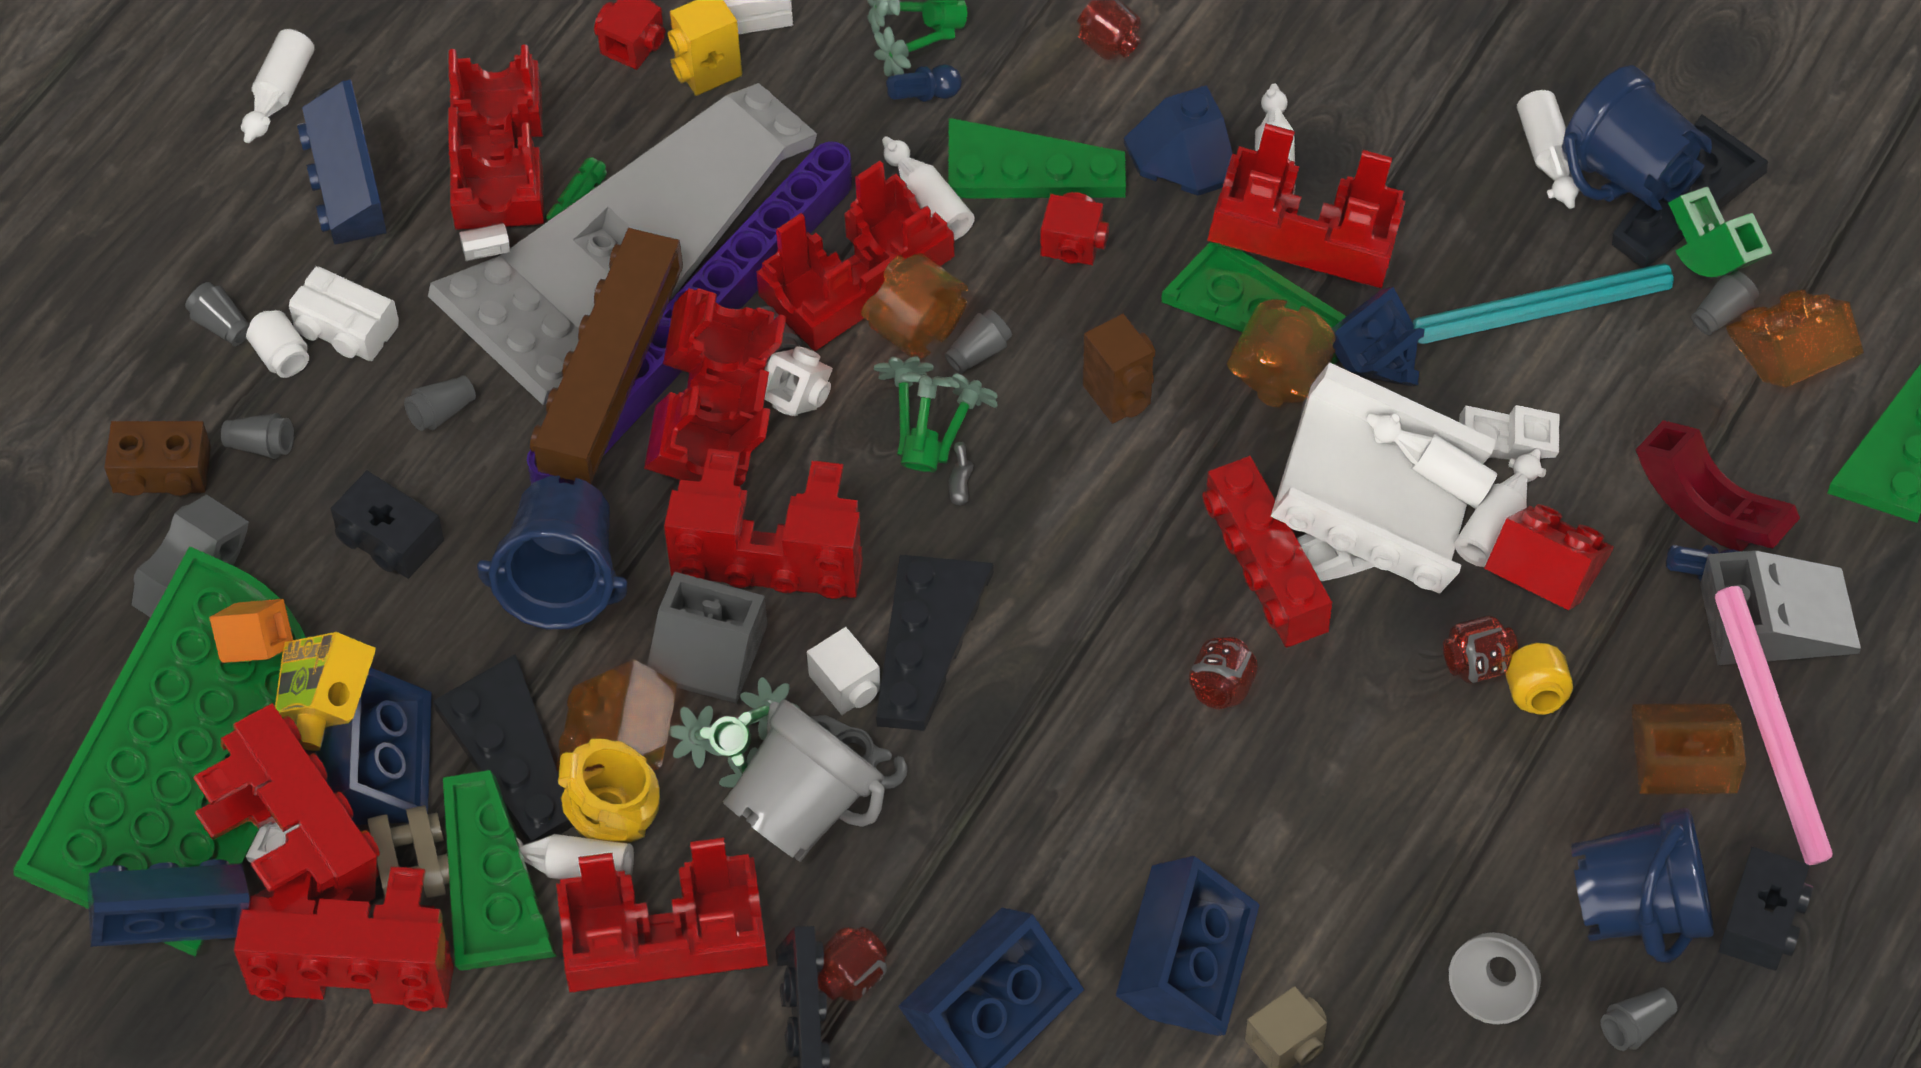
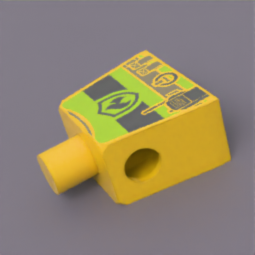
M338 632L284 643L275 707L282 717L288 715L296 722L302 741L299 743L304 749L320 750L326 727L347 724L353 719L375 654V647Z

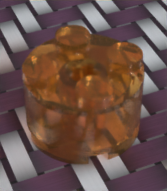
M915 254L907 259L899 255L886 267L884 272L886 280L877 294L867 300L862 308L861 315L868 320L869 327L908 356H917L919 359H923L932 353L925 347L935 338L943 343L958 324L967 304V300L961 296L962 291H968V286L924 254Z
M1279 299L1264 301L1255 308L1236 342L1227 363L1229 370L1233 374L1239 376L1248 386L1257 391L1258 398L1264 404L1272 407H1280L1283 402L1296 403L1304 401L1308 397L1311 385L1328 363L1331 362L1336 351L1333 348V344L1336 341L1335 334L1322 317L1304 306H1301L1299 311L1286 308L1287 301Z

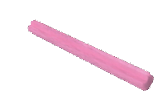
M1740 586L1724 588L1717 592L1715 601L1800 850L1806 864L1816 865L1828 861L1833 853L1746 599Z

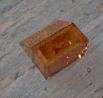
M1806 290L1792 291L1782 295L1779 298L1780 303L1769 308L1757 307L1745 311L1741 314L1742 320L1726 326L1729 336L1763 382L1783 387L1791 386L1864 353L1850 303L1848 301L1832 299L1827 294L1812 295L1807 294Z
M633 659L573 686L567 700L568 713L564 732L559 740L560 752L556 769L559 771L562 754L572 753L577 747L589 743L590 739H608L610 741L623 742L646 758V763L653 771L662 768L677 683ZM598 764L586 767L584 771H593L595 768H603L605 766Z
M1730 704L1632 705L1640 794L1738 793L1746 767L1742 724Z

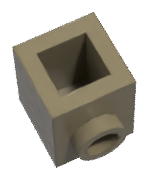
M1294 986L1247 1019L1245 1042L1268 1068H1291L1298 1062L1300 1065H1306L1314 1060L1324 1048L1327 1018L1321 1006L1313 998L1308 997L1306 999Z

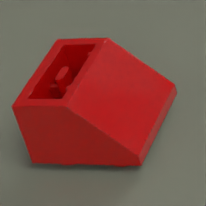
M1537 504L1535 508L1529 506L1507 517L1484 569L1567 610L1580 604L1611 555L1614 546L1604 542L1605 536L1598 530L1586 525H1578L1575 528L1561 521V513L1545 505Z

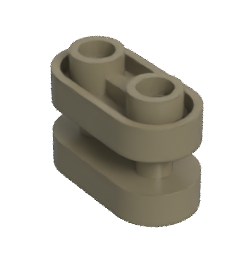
M425 805L406 809L409 824L390 828L387 814L367 818L370 833L380 851V856L377 857V865L385 896L391 866L399 867L395 847L414 843L419 865L409 868L425 869L423 886L426 898L446 894L444 884L450 883L447 853L437 856L434 845L436 842L444 841L437 812L427 814Z

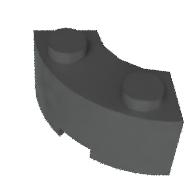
M207 494L189 505L182 506L174 513L170 530L161 546L149 560L137 568L133 579L132 606L151 618L189 546L234 565L244 543L249 521Z

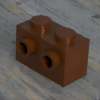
M1124 313L1084 333L1083 386L1112 424L1125 417H1135L1143 412L1151 404L1152 384L1154 383L1152 373L1153 358L1156 355L1154 346L1145 333H1138Z
M111 421L104 468L113 493H123L131 496L142 493H170L172 495L205 493L211 445L204 422Z

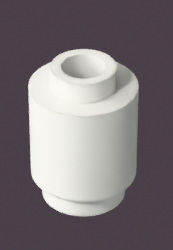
M278 310L264 311L252 319L246 332V338L269 371L277 373L282 378L296 375L305 368L309 361L307 344L284 312Z

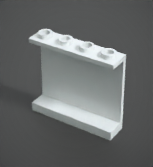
M1329 362L1310 387L1270 517L1286 523L1293 530L1302 531L1321 539L1337 550L1347 551L1367 560L1381 570H1388L1414 582L1420 588L1432 590L1440 594L1460 572L1461 565L1452 561L1455 550L1454 542L1459 536L1467 504L1412 470V463L1396 442L1377 443L1374 439L1373 428L1366 421V417L1369 413L1378 416L1397 414L1400 417L1399 422L1403 431L1428 437L1434 433L1482 464L1492 455L1496 439Z

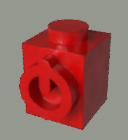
M617 0L615 3L607 2L598 13L594 25V33L598 36L600 54L635 70H638L652 51H657L660 48L666 33L663 27L661 7L651 0Z
M1077 192L1066 193L1063 196L1050 194L1041 226V256L1060 259L1066 263L1093 265L1097 248L1105 249L1109 235L1110 224L1103 222V203H1097L1091 197Z

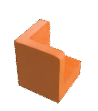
M284 599L238 602L209 617L219 659L223 663L267 660L282 652L285 642L293 640Z

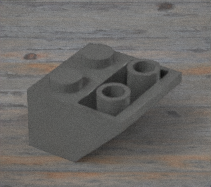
M674 572L658 610L646 670V679L736 704L768 626L765 596Z

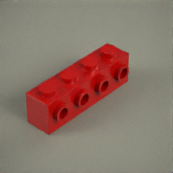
M1248 456L1208 471L1207 491L1202 494L1205 508L1210 517L1216 519L1222 530L1227 549L1232 555L1235 554L1242 567L1249 589L1257 594L1263 605L1264 615L1272 629H1276L1284 646L1288 648L1329 632L1332 601L1292 529L1286 523L1270 517L1275 499L1252 457Z

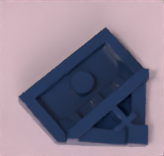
M1394 287L1381 289L1323 334L1347 371L1359 376L1408 386L1418 385L1419 371L1414 370L1417 343L1420 338L1424 337L1425 329H1414L1413 323Z

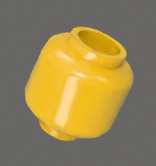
M1547 643L1525 645L1516 650L1507 661L1505 670L1512 699L1521 710L1545 715L1558 710L1570 698L1573 690L1571 674L1564 654L1557 647Z

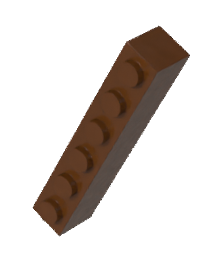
M628 228L622 243L614 245L609 261L610 270L606 280L600 279L595 289L592 312L590 315H584L578 331L579 342L575 351H569L564 359L561 383L558 388L553 387L549 393L546 404L547 415L542 425L537 424L532 432L530 450L535 453L538 472L560 476L561 478L575 481V478H578L590 484L592 483L683 269L681 245L678 239Z

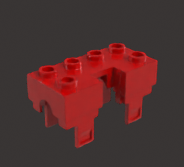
M521 45V55H514L515 61L510 62L507 69L494 73L484 71L480 68L479 64H471L470 58L458 59L456 50L450 49L448 52L450 80L448 143L450 158V206L455 230L483 228L502 223L505 226L544 224L543 167L539 147H534L532 137L543 136L542 83L538 60H533L532 54L529 53L528 45ZM515 138H518V148H515Z
M1265 123L1258 151L1239 146L1237 154H1232L1223 188L1214 211L1207 241L1382 288L1406 202L1402 200L1404 191L1385 185L1392 157L1363 150L1356 176H1347V179L1341 178L1334 205L1323 203L1320 217L1317 221L1297 215L1302 196L1292 193L1299 166H1295V161H1291L1288 158L1295 131Z
M881 161L876 162L855 176L856 200L850 204L851 209L845 212L846 237L854 244L855 255L841 262L836 251L827 257V253L823 250L822 238L817 233L813 235L809 232L806 233L805 217L800 213L776 229L778 251L762 262V268L756 271L759 296L770 307H773L779 315L786 316L785 322L814 352L954 257V232L947 227V222L936 212L932 214L931 218V210L928 206L920 209L915 195L907 188V184L897 174L885 180L884 165Z
M689 288L674 302L663 365L689 372L688 384L683 392L678 394L670 392L655 406L644 469L679 480L699 482L702 479L708 448L740 452V459L734 486H741L746 480L751 452L766 439L770 409L763 408L769 371H765L764 368L768 357L782 345L786 316L778 315L774 319L775 312L759 307L756 309L749 307L743 309L725 308L716 303V293L700 288L697 290Z
M708 448L701 481L680 480L678 491L672 490L664 524L671 576H673L674 572L708 581L724 582L739 588L758 586L773 588L782 593L800 591L817 593L831 599L841 597L856 598L863 564L860 543V512H858V500L838 498L844 464L812 460L806 491L803 494L797 493L796 496H791L785 524L777 525L776 533L753 531L754 521L743 519L747 501V490H741L740 486H734L740 452Z
M272 703L234 723V731L221 738V747L223 750L227 749L229 751L230 757L193 777L209 801V804L198 809L195 815L212 840L248 821H251L258 828L269 822H272V824L277 823L282 832L298 824V828L286 834L285 844L251 863V866L266 887V889L254 896L272 897L276 888L309 871L313 876L309 900L316 901L317 907L319 899L363 902L375 899L376 878L379 877L377 869V857L380 856L379 848L372 835L367 830L360 832L351 819L354 817V814L346 797L340 791L334 794L325 781L328 779V776L318 756L314 753L308 756L299 743L302 741L301 734L292 718L288 715L282 718Z
M724 837L690 842L692 861L684 863L685 866L679 869L683 898L671 899L673 912L656 915L648 914L647 902L636 904L631 874H625V871L615 870L612 852L578 857L581 876L560 879V883L556 884L563 937L565 974L569 992L768 966L754 857L749 858V854L726 856Z
M391 866L385 902L382 905H375L373 918H369L370 902L319 899L317 907L316 901L309 900L313 876L309 871L276 888L272 897L251 896L248 910H241L234 952L250 995H256L258 998L267 1001H279L284 997L324 1000L326 987L369 989L373 1003L404 1005L414 1011H429L433 1007L447 1008L454 966L450 955L449 941H445L446 936L442 925L441 910L435 909V906L420 905L425 869Z

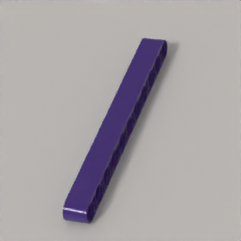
M825 142L814 148L667 304L637 377L641 378L636 379L604 455L682 372V370L663 365L666 350L663 347L667 345L674 302L689 288L693 290L700 288L716 293V303L729 309H741L758 291L756 271L762 268V262L778 251L776 229L802 213L805 217L806 233L809 232L811 234L850 192L852 188L851 154L847 147L838 142ZM530 450L527 454V465L532 485L536 481L553 475L538 472L535 453ZM559 478V483L574 485L575 481Z

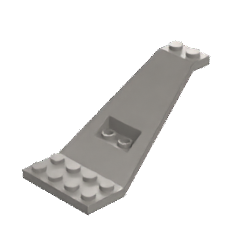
M759 83L730 93L511 247L510 252L503 253L498 257L431 282L428 297L542 405L547 404L551 389L553 387L558 388L561 383L564 359L569 351H575L579 342L578 331L584 315L591 314L594 307L596 286L600 279L606 280L610 270L609 261L612 249L616 243H622L627 229L632 228L680 240L683 269L670 297V302L780 161L813 148L817 133Z

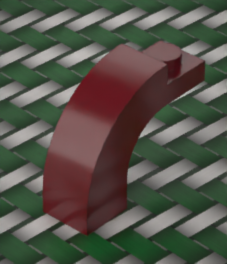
M1663 420L1635 449L1646 476L1666 504L1692 528L1726 548L1742 552L1749 543L1773 549L1800 519L1795 504L1751 493L1727 478L1710 457L1700 429Z

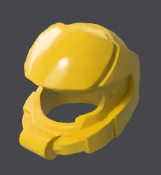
M590 739L589 743L577 747L572 753L568 752L561 755L558 784L565 788L561 797L563 811L580 835L590 839L629 843L645 837L646 829L652 824L657 815L660 804V792L656 775L646 763V758L623 742H615L608 739ZM598 764L605 766L603 768H595L593 771H584L586 767Z

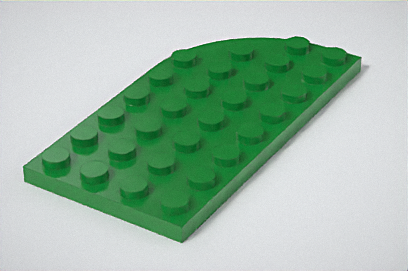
M189 546L15 865L13 876L89 909L87 892L89 873L98 872L99 869L106 866L120 865L127 867L128 870H145L157 863L171 862L178 864L179 867H195L204 861L214 859L226 860L229 864L243 865L259 828L254 826L251 821H248L212 840L195 815V812L208 805L209 801L193 777L230 757L229 751L227 749L223 750L221 747V738L234 731V723L272 703L275 706L283 651L267 660L223 663L219 659L209 617L238 602L280 599L275 593L241 569ZM285 605L293 640L306 638L301 626ZM204 940L163 943L196 957Z

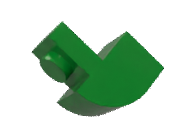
M1708 187L1681 195L1668 203L1674 214L1676 224L1688 243L1675 251L1681 261L1690 270L1706 277L1722 276L1752 265L1772 254L1753 212L1725 222Z

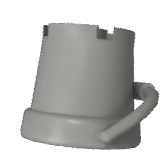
M784 699L780 703L772 702L770 704L767 736L734 788L723 800V803L737 816L743 815L747 818L746 821L762 836L789 856L795 857L801 862L814 844L838 819L843 820L847 824L860 827L872 824L877 820L883 803L885 788L881 782L884 780V775L819 723ZM871 794L870 807L867 813L857 814L847 810L859 796L867 797Z

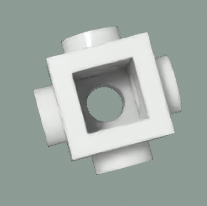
M796 346L791 350L773 353L764 368L765 371H769L764 400L772 403V407L777 411L790 416H797L800 413L816 410L817 407H820L829 395L831 384L828 380L833 368L820 362L821 356L818 353L804 347Z

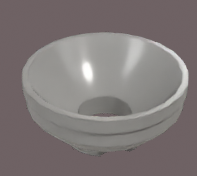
M1492 932L1473 937L1457 950L1449 967V984L1457 1003L1472 1017L1485 1023L1506 1024L1518 1020L1530 1010L1540 990L1541 974L1535 957L1523 943L1506 934ZM1504 957L1511 961L1516 970L1515 979L1510 982H1502L1496 979L1490 970L1492 958Z

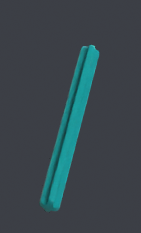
M1664 263L1418 317L1413 320L1414 329H1425L1424 337L1418 340L1419 344H1425L1669 290L1673 286L1674 277L1670 266Z

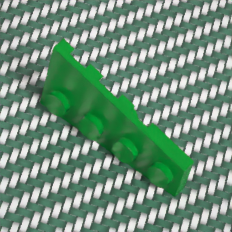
M949 118L948 184L960 198H1050V194L1063 196L1070 192L1082 193L1091 198H1125V151Z
M1210 241L1162 291L1161 302L1327 364L1330 362L1335 365L1339 361L1323 334L1346 316L1240 249Z
M1921 364L1832 480L1827 494L1918 523L1921 515Z
M491 770L443 777L455 966L460 971L557 957L495 775Z

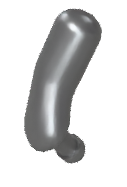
M958 442L954 446L958 463L955 464L949 478V493L951 502L961 506L968 502L969 499L967 481L973 470V463L967 461L965 444Z

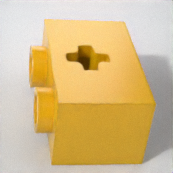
M694 0L670 11L672 30L668 31V38L675 52V58L671 59V65L680 83L687 82L694 94L698 96L742 76L737 20L723 0Z

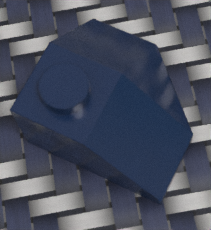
M1207 85L1166 97L1124 137V145L1140 176L1154 181L1161 177L1181 184L1182 191L1197 196L1223 188L1233 153L1224 118Z

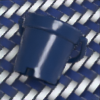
M1634 65L1618 68L1604 77L1587 94L1574 112L1565 130L1561 147L1563 157L1568 162L1573 182L1584 196L1596 201L1602 199L1612 201L1630 192L1658 211L1663 209L1658 202L1659 200L1664 198L1670 202L1684 195L1691 188L1705 167L1704 164L1697 160L1700 149L1702 148L1710 154L1712 144L1711 138L1698 130L1656 92L1655 82ZM1582 170L1587 173L1597 172L1609 179L1610 182L1603 185L1601 189L1591 187L1583 177Z
M549 476L534 482L522 494L510 532L498 543L491 561L481 560L477 564L480 580L484 585L491 588L493 595L506 612L525 624L546 630L572 629L588 623L598 616L607 605L621 602L627 595V580L616 576L612 566L611 555L609 554V503L600 490L587 481L575 478L574 485L559 483L560 476Z
M1688 808L1665 813L1661 816L1660 822L1590 841L1571 844L1572 857L1586 856V858L1577 860L1579 869L1574 870L1585 926L1599 925L1590 927L1589 941L1642 936L1645 950L1649 955H1652L1658 962L1670 963L1684 952L1693 938L1711 937L1714 935L1712 912L1693 817ZM1681 933L1675 943L1665 950L1662 934Z

